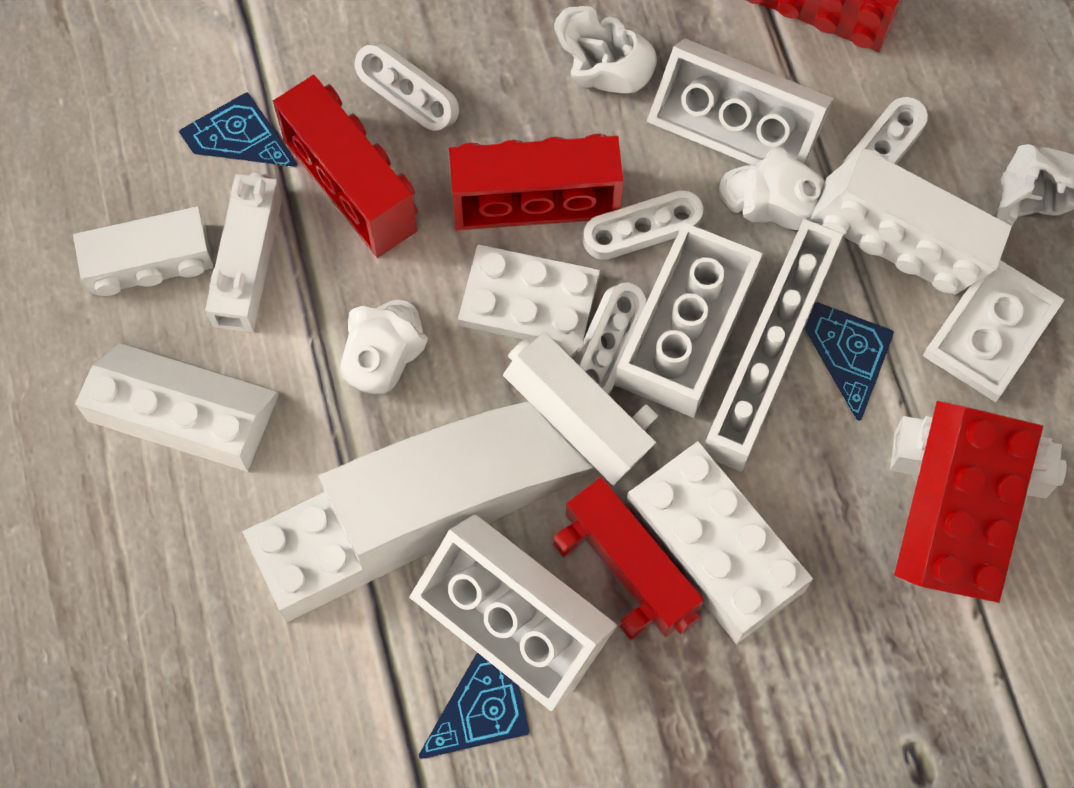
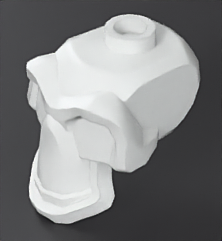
M590 6L568 7L557 17L554 23L556 36L562 48L574 57L571 78L581 88L595 87L608 92L635 93L642 89L650 80L657 63V56L653 46L640 34L625 29V26L617 18L608 16L599 23L596 10Z
M1031 144L1019 146L1001 177L1003 194L1000 206L997 208V218L1012 226L1019 216L1034 213L1062 215L1074 209V155L1046 147L1038 148Z
M778 146L770 150L757 166L747 165L726 172L720 180L718 190L720 198L731 212L739 213L742 210L744 218L751 222H773L787 229L799 230L803 219L814 222L810 218L825 181L802 162L788 156L785 149Z
M393 300L377 308L363 305L352 309L348 317L349 336L340 367L342 378L352 387L365 393L378 395L391 391L398 382L406 363L414 360L424 350L428 341V337L423 333V326L415 306L407 301Z

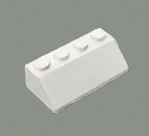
M684 38L673 47L647 122L753 166H757L770 150L778 146L784 148L788 156L799 160L805 165L834 98Z
M118 343L92 365L75 405L88 422L248 472L279 394L277 391Z

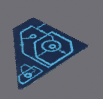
M247 92L179 130L180 135L193 154L291 167L297 166V162Z
M816 302L805 326V331L857 421H861L894 331Z
M477 653L421 749L419 758L425 759L528 735L530 731L519 685Z

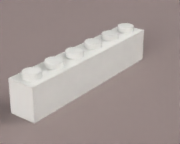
M803 219L706 438L704 449L714 461L739 472L743 471L834 260L843 234Z

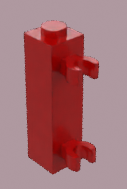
M602 477L598 478L566 503L565 516L572 524L553 536L555 542L552 545L565 558L586 540L635 599L640 607L626 615L620 621L622 624L619 626L630 641L641 634L652 623L667 637L675 630L680 635L700 620L701 617L697 612L700 611L704 599Z

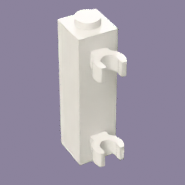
M252 173L249 176L236 174L234 177L231 198L205 308L207 317L214 328L254 333L282 203L278 181L268 175Z
M573 331L559 344L545 332L532 342L527 338L523 339L508 355L512 362L503 376L614 486L656 443L645 430L657 419L658 415L646 404L631 418L572 359L577 354L576 351L585 344Z
M903 416L894 434L890 471L919 475L933 417L925 416L923 420ZM1042 436L1040 438L1027 491L1028 496L1046 499L1057 486H1062L1064 482L1067 464L1065 460H1061L1062 444L1052 443V438Z

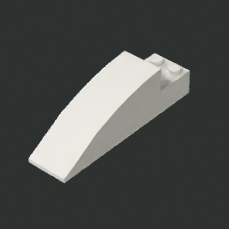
M527 401L483 412L440 426L319 475L324 489L323 493L242 532L285 621L289 622L438 549L448 531L473 514H476L489 524L597 471V469Z

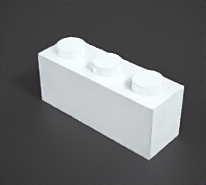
M198 206L73 234L80 278L91 296H111L119 293L121 289L138 285L151 287L158 285L162 280L178 276L195 277L202 274L204 270L214 268L206 225Z

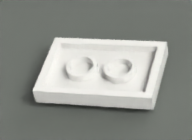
M478 244L458 316V326L518 339L527 338L529 341H534L545 332L557 344L573 331L583 341L586 335L600 270Z
M1000 260L997 270L972 284L967 289L925 350L923 357L989 399L997 402L1064 302V299Z

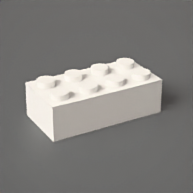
M861 147L826 178L810 220L821 226L843 234L844 238L858 244L862 251L870 255H879L894 263L900 271L917 275L931 282L935 289L954 295L997 270L1012 227L864 147Z
M683 222L617 366L615 386L694 418L757 275L763 253Z
M698 441L628 492L626 507L704 599L703 604L736 645L802 595L813 580L811 575Z
M473 514L448 531L409 597L550 711L556 708L574 691L617 627L616 623L476 514Z

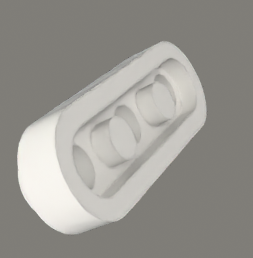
M372 44L364 46L359 50L355 58L356 73L365 84L428 130H442L451 127L456 122L459 115V105L457 99L449 90L387 45ZM379 58H380V59L382 60V62H383V68H382V70H381V69L379 68V66H378V59H379ZM409 80L413 83V92L408 88ZM439 102L443 105L444 114H441L438 109Z
M901 97L894 100L844 162L861 147H864L882 158L897 164L923 132L928 119L925 106L920 101L910 97ZM905 120L910 126H903L898 121ZM883 148L887 151V154H879L875 149Z
M680 190L596 216L584 228V247L594 258L608 260L675 239L683 222L695 227L700 226L703 216V204L694 193ZM684 213L688 218L686 220H679L674 215ZM646 225L650 230L648 232H639L636 227ZM607 237L611 242L607 245H602L597 242V239Z
M621 283L610 287L605 292L583 340L585 344L579 349L574 360L607 394H609L615 384L617 366L647 303L643 291L633 283ZM618 300H619V301L622 303V305H623V311H622V312L619 311V309H618V307H617V301H618ZM602 336H604L607 340L606 348H604L601 344Z

